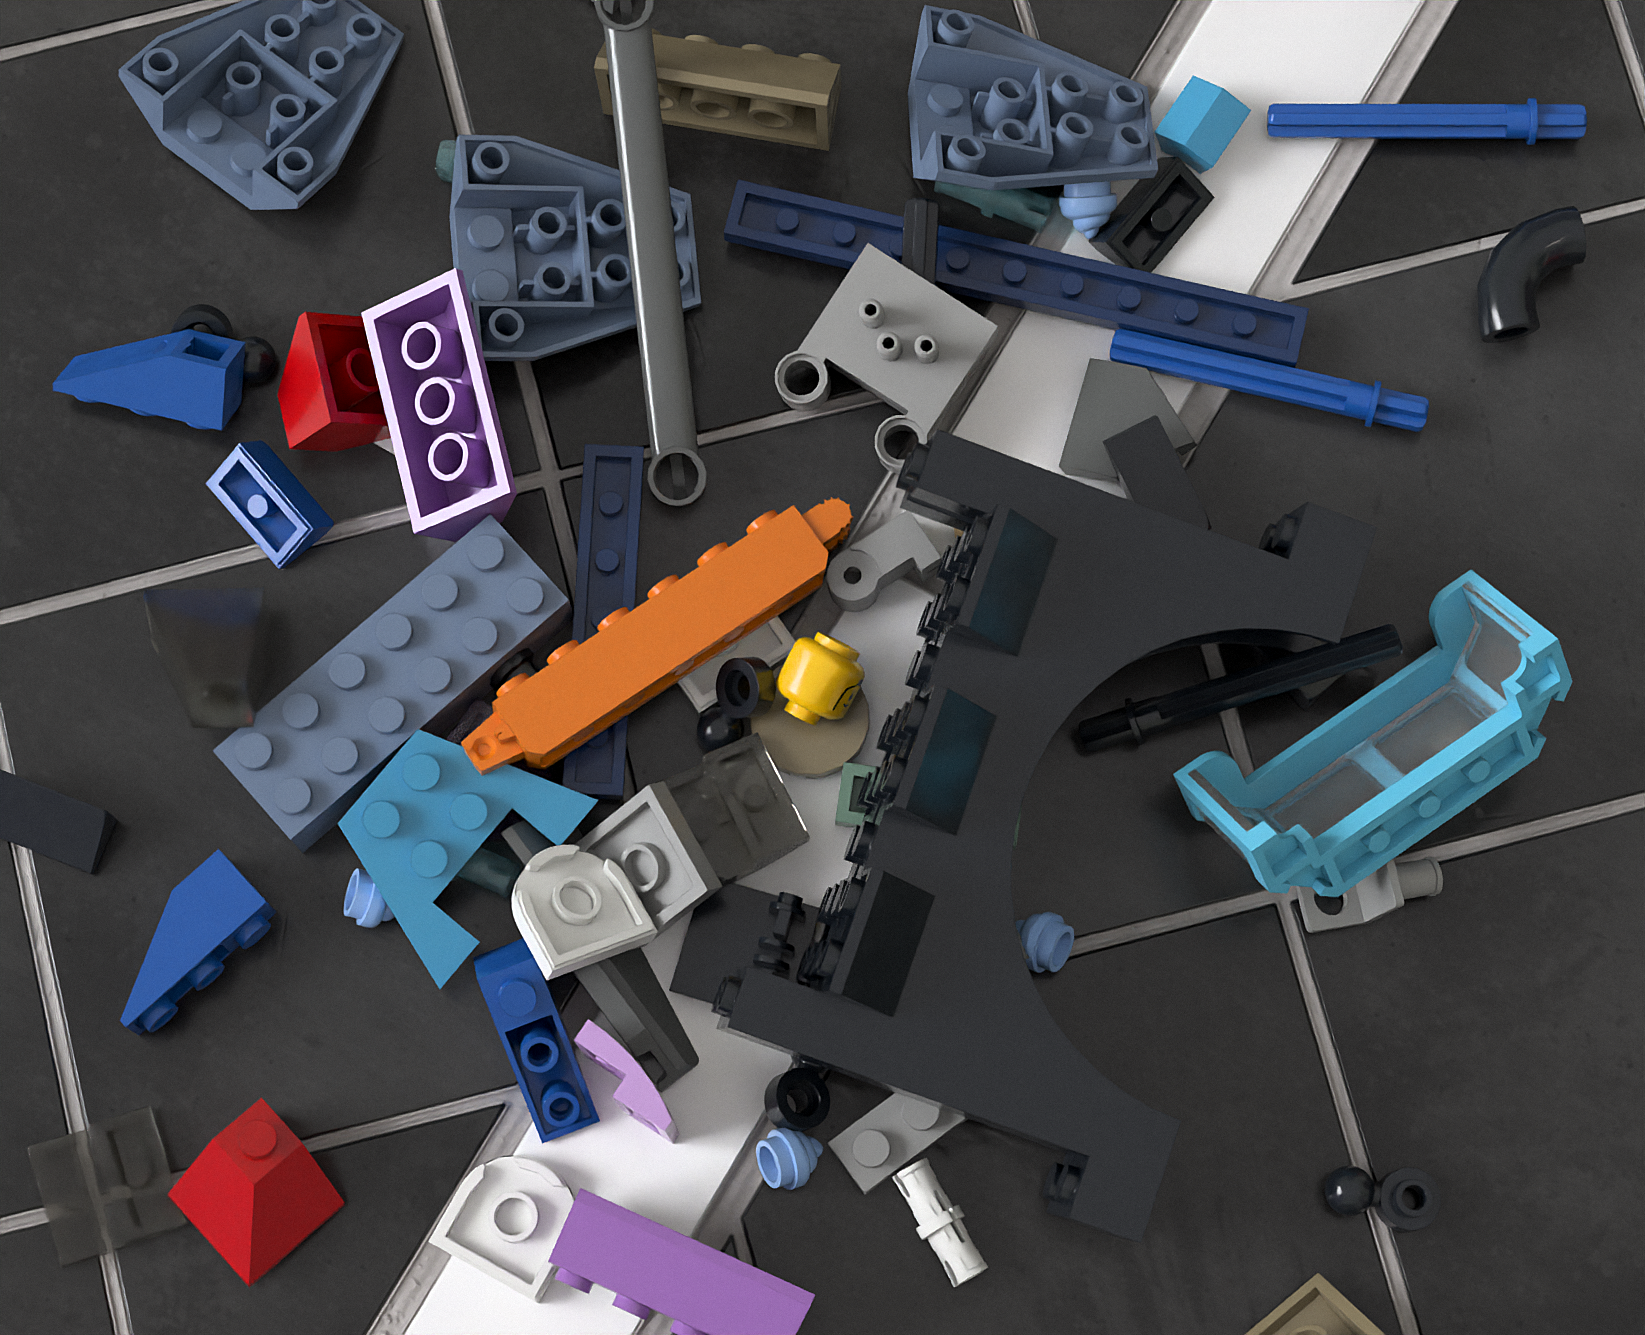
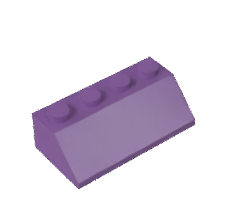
M455 268L361 313L414 534L453 542L459 541L489 514L498 523L503 522L517 495L463 271Z
M580 1188L548 1260V1263L559 1267L554 1279L587 1294L590 1293L593 1284L616 1293L612 1303L613 1306L644 1320H647L651 1310L674 1320L670 1332L676 1335H796L815 1297V1294L582 1188Z

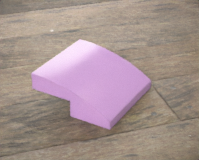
M588 1019L574 1039L575 1043L587 1058L622 1080L612 1096L621 1110L673 1144L680 1133L671 1113L652 1081L641 1066L617 1041Z

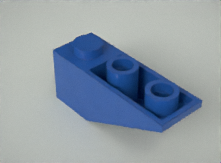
M188 329L78 355L71 360L53 382V391L74 395L83 402H103L128 408L142 416L158 415L183 421L196 429H217L222 431L242 402L246 342Z
M219 849L178 884L170 894L120 1019L126 1028L137 1035H140L146 1029L149 1032H154L165 1025L178 1011L175 1003L193 987L199 991L212 983L224 970L225 966L222 961L239 946L243 949L251 947L271 927L268 920L277 911Z
M524 938L473 957L477 981L542 1144L600 1122L549 981L544 977Z

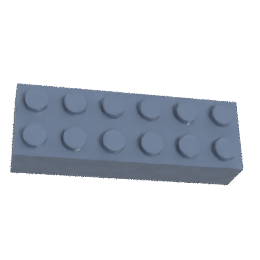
M489 514L218 745L213 752L288 838L304 853L342 819L417 729L438 737L493 690L490 686L491 677L504 662L525 648H530L533 653L537 652L573 620L574 616L569 599L495 518Z

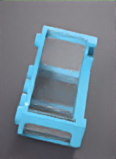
M1469 570L1439 591L1430 606L1429 624L1437 646L1247 777L1243 778L1237 763L1227 753L1210 751L1200 755L1173 774L1191 815L1198 821H1206L1250 865L1255 878L1270 893L1287 894L1290 886L1312 887L1320 896L1339 897L1538 758L1546 741V737L1537 731L1551 699L1564 701L1573 682L1558 638L1473 570Z

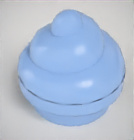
M1111 181L1064 185V195L1059 196V207H1061L1063 216L1073 221V226L1078 232L1083 233L1087 239H1092L1097 235L1099 227L1109 220L1110 212L1116 209L1117 194L1111 193Z
M358 868L355 869L345 895L344 915L356 918L357 925L368 928L378 926L381 921L392 920L395 916L368 872Z
M1053 912L1032 914L1026 920H1017L1015 922L1016 928L1021 936L1025 953L1029 957L1025 960L1028 969L1037 973L1044 970L1051 972L1059 971L1070 955L1074 942V929L1064 924L1062 916Z
M787 1128L771 1130L767 1139L761 1140L757 1144L756 1157L760 1172L766 1183L772 1188L783 1186L788 1190L801 1187L806 1184L810 1173L816 1168L817 1157L822 1154L823 1146L815 1138L806 1136L800 1131H792Z

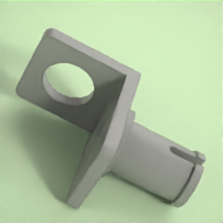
M1425 857L1421 860L1395 864L1393 858L1342 894L1343 907L1337 915H1327L1317 907L1314 901L1315 890L1312 887H1295L1305 928L1308 932L1314 933L1368 924L1402 907L1404 899L1426 895L1435 896L1442 890L1443 876L1439 863L1433 857Z

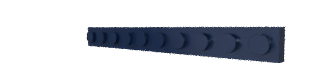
M738 179L724 229V240L846 269L852 268L869 243L901 264L904 217ZM939 225L935 286L942 291L1109 329H1125L1295 368L1309 308Z

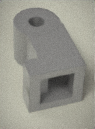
M906 510L839 553L830 562L827 569L829 593L833 602L839 608L848 612H860L868 609L876 602L880 590L912 570L915 571L922 583L936 575L942 557L913 514Z

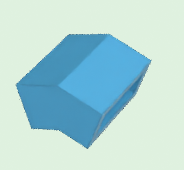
M1193 75L1155 130V135L1161 151L1174 157H1179L1199 174H1202L1214 167L1251 112V109L1224 88Z

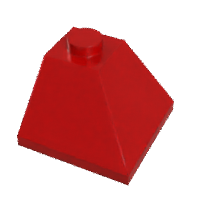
M304 312L298 317L277 394L289 449L338 452L391 438L362 316Z
M262 1097L211 1140L168 1193V1197L249 1288L345 1205L343 1199L304 1144Z

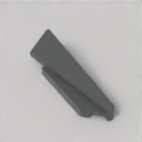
M526 820L510 826L501 833L524 867L539 852L556 846ZM578 827L572 831L561 845H574L583 838ZM641 948L628 950L572 971L661 1092L698 1065L699 1057Z

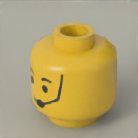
M820 631L817 632L814 639L810 637L799 638L794 643L776 678L778 691L789 699L784 710L814 726L817 725L821 716L831 720L843 718L865 677L864 668L857 662L860 652Z

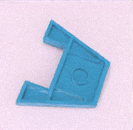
M417 729L337 824L435 983L441 989L478 945L479 941L432 902L511 809L553 844L558 846L567 839L598 800L508 764L482 776L474 767L462 746Z

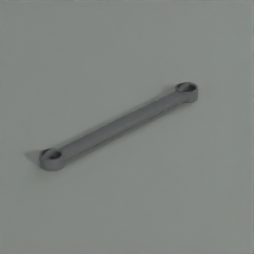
M595 0L594 5L599 20L604 27L652 462L648 468L647 480L651 491L658 500L670 506L682 507L693 503L702 495L707 485V471L704 462L699 458L651 28L655 1L646 0L642 17L633 22L631 0H619L622 24H617L611 21V18L605 13L603 0ZM682 454L691 458L699 473L698 483L694 489L695 492L688 498H686ZM667 456H670L674 499L663 496L664 493L658 487L656 481V470L660 462Z

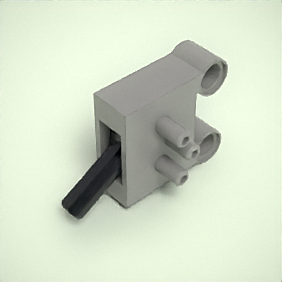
M928 198L908 199L904 204L901 264L868 243L799 349L787 354L778 363L775 371V384L783 401L798 411H812L819 408L828 399L831 391V379L827 369L830 366L903 413L904 415H895L886 419L878 427L875 434V449L881 464L888 471L898 475L905 460L892 458L886 452L888 438L895 432L908 431L913 433L920 443L926 444L938 429L998 337L997 325L935 286L940 205L938 201ZM801 367L811 368L819 374L817 387L807 395H796L787 388L789 376L794 370Z

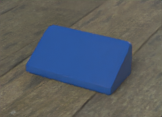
M261 440L239 443L206 483L278 569L285 568L327 534L334 525L333 520L273 450Z

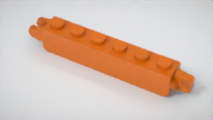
M831 497L828 501L824 500V504L819 503L802 515L794 505L779 515L775 510L764 513L746 529L748 535L730 547L726 542L715 545L698 559L697 564L699 567L681 579L676 574L668 576L648 592L649 600L632 611H629L627 607L614 611L600 622L597 627L599 632L582 644H579L577 640L565 643L548 657L547 662L549 665L530 678L526 673H521L507 681L496 692L498 698L492 702L493 714L461 742L466 755L474 767L483 776L506 764L510 765L523 759L528 767L547 769L822 587L828 553L837 548L838 543L843 544V540H847L850 533V524L853 520L850 504H846L839 497L837 499Z

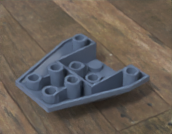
M243 0L157 36L119 69V78L161 143L250 210L298 209L336 175L404 41V33L358 0Z
M924 6L908 89L913 178L967 188L1002 190L1155 177L1158 171L1147 86L980 15L954 9Z
M459 134L456 139L449 214L453 267L463 271L484 361H535L637 327L620 170L518 136ZM669 187L684 312L701 304L691 194Z

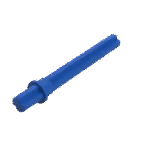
M1528 98L1527 104L1273 103L1269 105L1267 112V132L1272 138L1525 139L1527 145H1534L1536 139H1580L1584 137L1587 126L1585 106L1581 104H1537L1536 98Z
M1125 329L1116 330L1109 353L1110 360L1113 362L1147 368L1151 372L1365 420V427H1371L1372 422L1419 432L1425 426L1429 411V400L1425 397L1381 388L1382 381L1375 380L1373 386Z

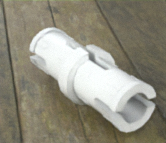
M927 1158L910 1165L892 1177L902 1195L906 1198L920 1225L916 1228V1231L921 1240L928 1239L942 1262L953 1287L961 1285L989 1268L961 1221V1218L965 1216L959 1205L953 1207L947 1194H945Z

